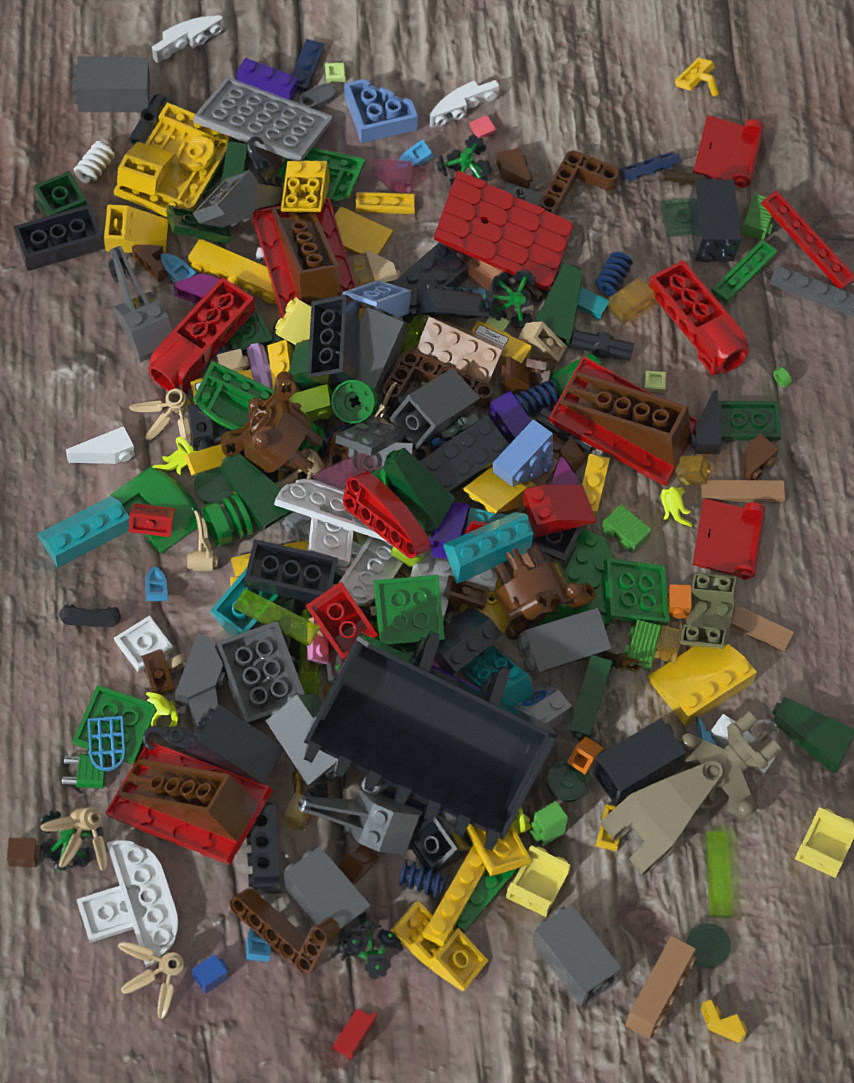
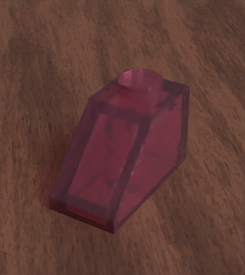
M373 159V174L390 191L399 193L410 192L412 162Z
M350 456L312 474L316 481L343 490L346 488L348 479L359 473Z

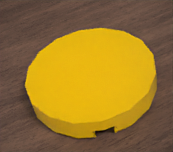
M203 136L193 137L191 141H185L180 146L177 158L185 170L199 171L212 164L216 158L217 151L209 138Z

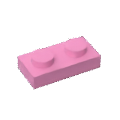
M309 618L307 660L321 665L327 664L329 640L315 619Z

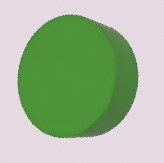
M779 367L774 371V378L781 387L786 388L792 384L790 375L783 367Z

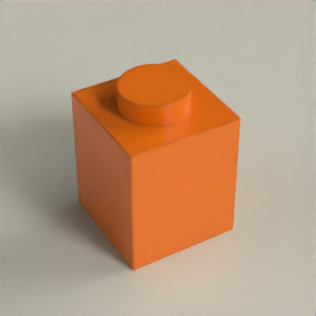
M670 584L668 590L669 617L676 619L689 617L691 612V585Z
M585 737L576 745L567 763L583 774H586L594 767L596 756L602 753L604 748L588 737Z

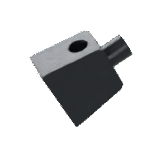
M197 404L188 405L193 447H198V450L211 447L210 445L214 444L211 418Z

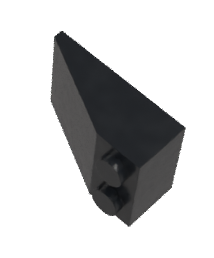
M587 525L535 537L533 532L531 547L538 545L542 553L566 562L578 544Z

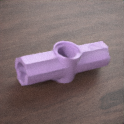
M251 344V346L246 348L253 380L273 389L271 368L267 360L263 344Z

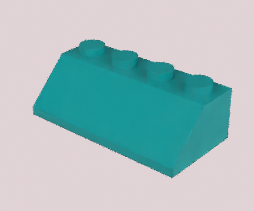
M109 496L37 533V536L58 568L128 532L130 516L120 501Z
M514 512L444 543L443 546L456 584L486 572L500 563L508 562L509 560L505 554L510 551L513 557H515L512 552L513 549L518 548L520 555L526 554V550L532 544L533 531L527 514Z
M247 568L210 610L214 618L231 636L258 628L284 597L244 588Z

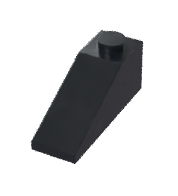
M713 391L696 424L694 434L690 436V445L694 446V454L720 453L722 442L718 391Z

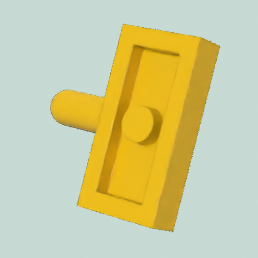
M698 57L675 80L676 86L691 91L703 80L708 82L712 96H717L719 91L715 78L709 74L715 68L713 61Z

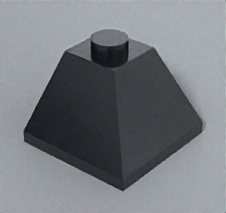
M437 814L432 822L426 820L415 831L410 845L411 850L420 863L425 865V870L428 871L430 867L433 868V875L459 860L472 847L464 834L461 837L454 833L455 825Z

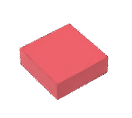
M487 115L470 122V127L478 138H486L496 133V128Z

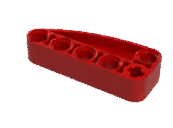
M368 471L348 479L343 496V505L348 512L408 558L413 559L430 550V540L421 525L404 503L383 482Z

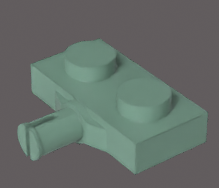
M476 414L466 419L460 417L455 422V425L443 431L438 438L451 437L453 439L479 421Z

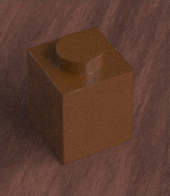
M9 838L7 852L9 867H36V861L41 859V846H37L36 838Z

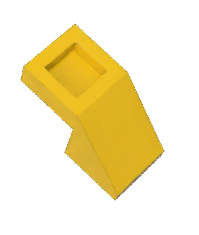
M712 1000L702 1003L700 1010L710 1031L738 1043L744 1041L747 1028L744 1021L740 1020L737 1014L720 1020L721 1012L717 1005L714 1006Z

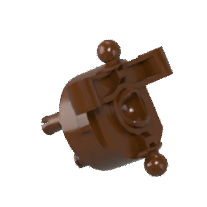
M283 371L277 375L274 392L267 400L260 398L250 400L248 405L250 410L248 412L249 420L242 428L225 432L222 435L221 447L226 456L232 454L235 456L245 448V459L249 462L252 461L267 473L273 472L281 466L290 473H293L297 467L305 474L309 472L308 468L312 469L314 463L300 453L299 446L305 439L311 445L317 447L322 442L323 437L310 428V417L300 409L302 407L301 404L289 401L296 391L295 379L290 372Z
M534 545L526 550L534 567L525 565L518 548L512 550L515 557H513L510 551L505 554L514 570V577H512L506 562L500 563L493 568L502 583L501 588L495 593V597L509 622L505 629V634L512 640L518 639V635L530 629L533 622L544 620L548 612L557 611L559 604L565 603L579 610L596 598V592L590 584L569 583L559 562L549 563L546 561L538 545Z

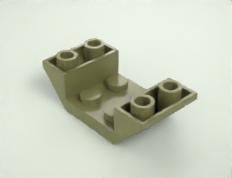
M694 574L691 588V612L687 625L683 627L680 641L682 645L723 649L728 644L735 611L737 577Z

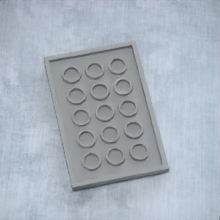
M227 76L194 115L193 122L247 143L251 137L258 136L264 141V144L256 141L254 146L286 157L292 161H303L330 126L333 116Z

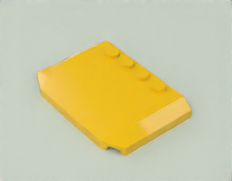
M167 102L158 117L157 125L145 143L175 154L155 196L119 184L114 189V195L166 217L168 205L194 210L226 157L229 136L193 122L194 113ZM203 136L209 138L217 151L216 158L212 164L199 171L185 170L177 158L180 146L185 141H191L193 137Z

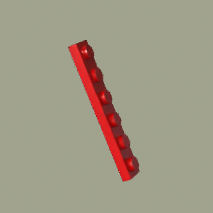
M777 190L761 202V205L837 288L843 289L854 281V274Z

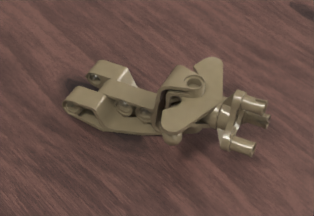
M750 711L737 722H732L727 726L729 745L724 749L696 735L684 734L680 741L686 748L685 761L701 763V765L630 794L601 821V826L614 841H617L618 836L622 838L631 829L643 841L642 847L629 857V860L642 875L652 870L673 851L678 838L698 808L711 809L724 791L729 796L728 812L743 820H750L756 815V806L744 771L748 769V766L764 769L769 765L767 762L783 750L766 731L752 743L745 741L743 733L758 722Z

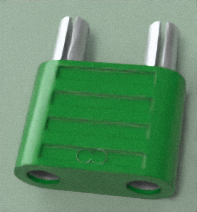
M80 754L79 757H64L65 764H78L77 777L63 776L62 784H74L77 788H104L105 771L95 768L91 763L89 754ZM92 755L94 762L100 766V756ZM103 755L104 767H106V755Z

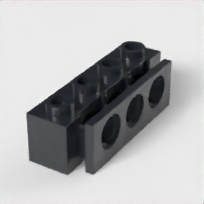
M268 802L256 818L257 820L251 828V832L246 836L247 846L251 845L252 852L247 853L248 866H252L253 874H248L249 887H253V890L259 895L281 893L276 802Z

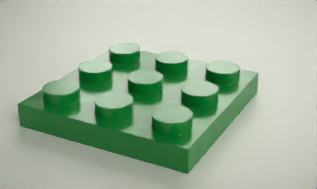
M606 558L604 560L608 619L630 622L641 620L667 626L670 623L665 565Z
M438 575L373 581L379 641L387 645L419 642L422 637L426 638L430 631L439 634V640L445 639Z
M97 685L72 741L73 745L89 750L87 719L123 716L124 745L126 748L123 762L134 765L144 744L143 734L145 730L151 727L152 718L157 709L153 703ZM113 720L115 733L121 732V720ZM101 721L103 734L110 733V721ZM90 722L91 735L98 734V722ZM114 736L116 750L122 749V736ZM102 737L104 751L111 750V738L109 739V737ZM91 738L93 752L99 751V739L97 740V738ZM115 753V759L121 760L122 753ZM103 754L112 758V755L110 756V754Z

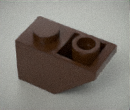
M520 148L497 152L496 165L501 179L530 189V182H533L531 171L527 170V158L525 155H522Z
M506 357V364L501 366L500 387H504V394L510 391L513 395H519L521 391L526 392L529 388L530 368L512 357Z
M759 434L746 446L744 454L745 480H757L763 474L765 468H771L778 460L776 457L779 449L762 434Z

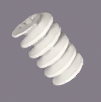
M96 141L78 163V166L74 168V173L84 183L96 182L97 176H101L102 171L107 168L106 165H109L111 160L115 158V154L105 143Z

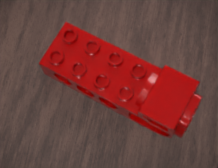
M684 260L650 277L649 292L697 349V358L712 376L720 372L726 374L744 364L749 355L748 341L744 332Z
M222 277L153 352L148 367V372L153 381L167 391L180 389L186 394L191 388L190 382L201 377L203 367L256 311L254 297Z

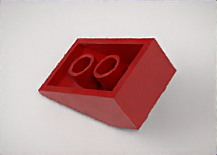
M540 485L524 489L523 504L535 537L596 523L583 485Z
M342 581L306 605L341 659H344L360 632L373 638L378 636L377 631Z

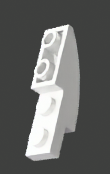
M220 15L199 17L167 29L163 32V40L152 46L153 59L159 63L162 60L168 59L176 51L185 48L187 44L192 48L204 44L206 40L214 35H218L223 30V18Z
M494 80L480 86L475 81H472L448 94L430 113V127L442 126L447 122L459 120L466 116L467 108H473L478 104L498 98L499 85L497 81Z

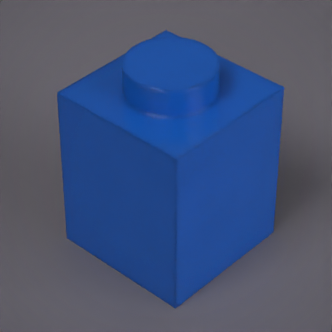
M214 954L194 967L192 975L204 993L207 994L228 979L227 971L229 968L222 958L218 960Z

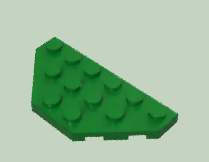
M585 529L564 571L569 583L590 584L596 592V598L579 610L565 603L559 604L557 606L558 610L548 612L544 620L539 621L537 626L595 608L599 609L604 627L610 625L612 619H608L604 560L606 558H613V555L605 537Z

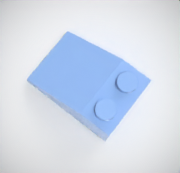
M377 280L343 292V295L347 294L360 303L362 307L380 308L384 311V314L390 317L392 314L399 317L409 314L411 290Z

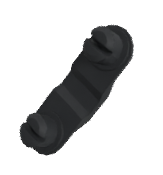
M66 604L59 612L60 619L66 625L114 627L121 620L120 611L116 607L86 610Z

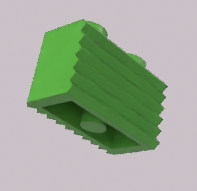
M753 195L743 224V235L761 240L765 239L766 234L770 235L773 223L770 221L773 217L761 205V202L766 198L765 196Z
M622 504L603 520L602 526L604 533L608 537H614L625 551L630 550L633 554L649 540L652 531L650 527L645 525L632 512H629Z
M637 620L636 627L631 626L628 638L632 639L631 645L626 644L624 654L630 658L639 659L641 661L639 664L641 669L651 670L662 626Z
M556 801L553 804L550 803V806L546 805V808L539 810V812H535L534 822L531 823L532 830L530 834L534 841L540 842L542 846L565 833L568 817Z

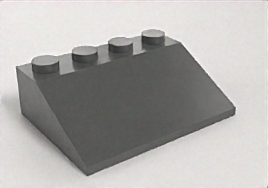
M278 621L216 642L215 649L223 663V672H226L225 677L240 718L248 724L253 725L269 719L271 713L275 709L283 707L290 696L294 694L305 695Z

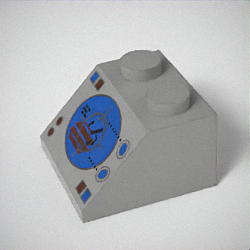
M545 683L534 689L532 696L514 707L550 725L552 729L569 718L572 705L558 689Z

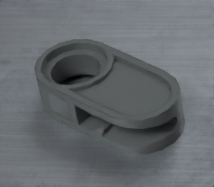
M321 84L301 94L300 104L317 110L333 102L335 99V89L330 84ZM306 99H311L314 101V103L311 105L304 104V101Z

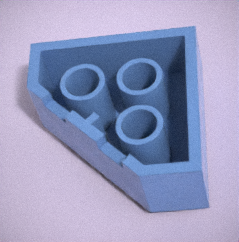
M364 79L345 83V100L361 143L417 130L418 116L411 100L407 98L403 100L382 87L379 89L370 85V82Z
M532 420L493 462V473L513 487L541 477L544 472H549L554 465L553 433L535 420Z

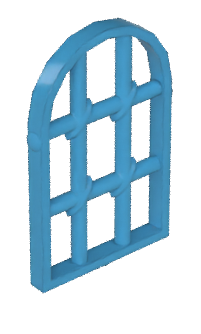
M123 716L87 719L88 754L90 755L91 763L101 771L117 769L123 763L126 752ZM113 720H121V732L115 733ZM101 721H110V733L103 734ZM90 722H98V734L91 735ZM114 736H122V749L116 750ZM102 737L111 738V750L104 751ZM91 738L99 739V751L92 752ZM115 753H122L121 760L116 764ZM103 754L112 755V767H104ZM92 755L100 756V766L94 762Z

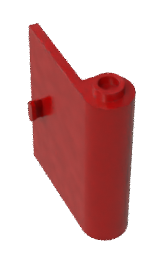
M707 115L693 173L712 179L734 180L735 186L739 188L750 186L764 132V124L759 120L751 119L743 126Z
M703 498L692 565L738 576L743 580L755 577L766 511L765 506L760 503L751 502L742 508Z

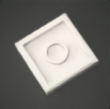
M151 616L146 617L114 637V641L137 672L145 669L141 658L142 655L158 649H162L164 656L174 651L173 645Z

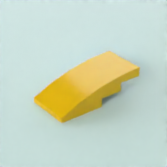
M419 900L414 902L391 931L401 940V944L427 967L461 991L466 990L488 962V959L459 928L451 931L444 946L424 938L423 933L433 915Z

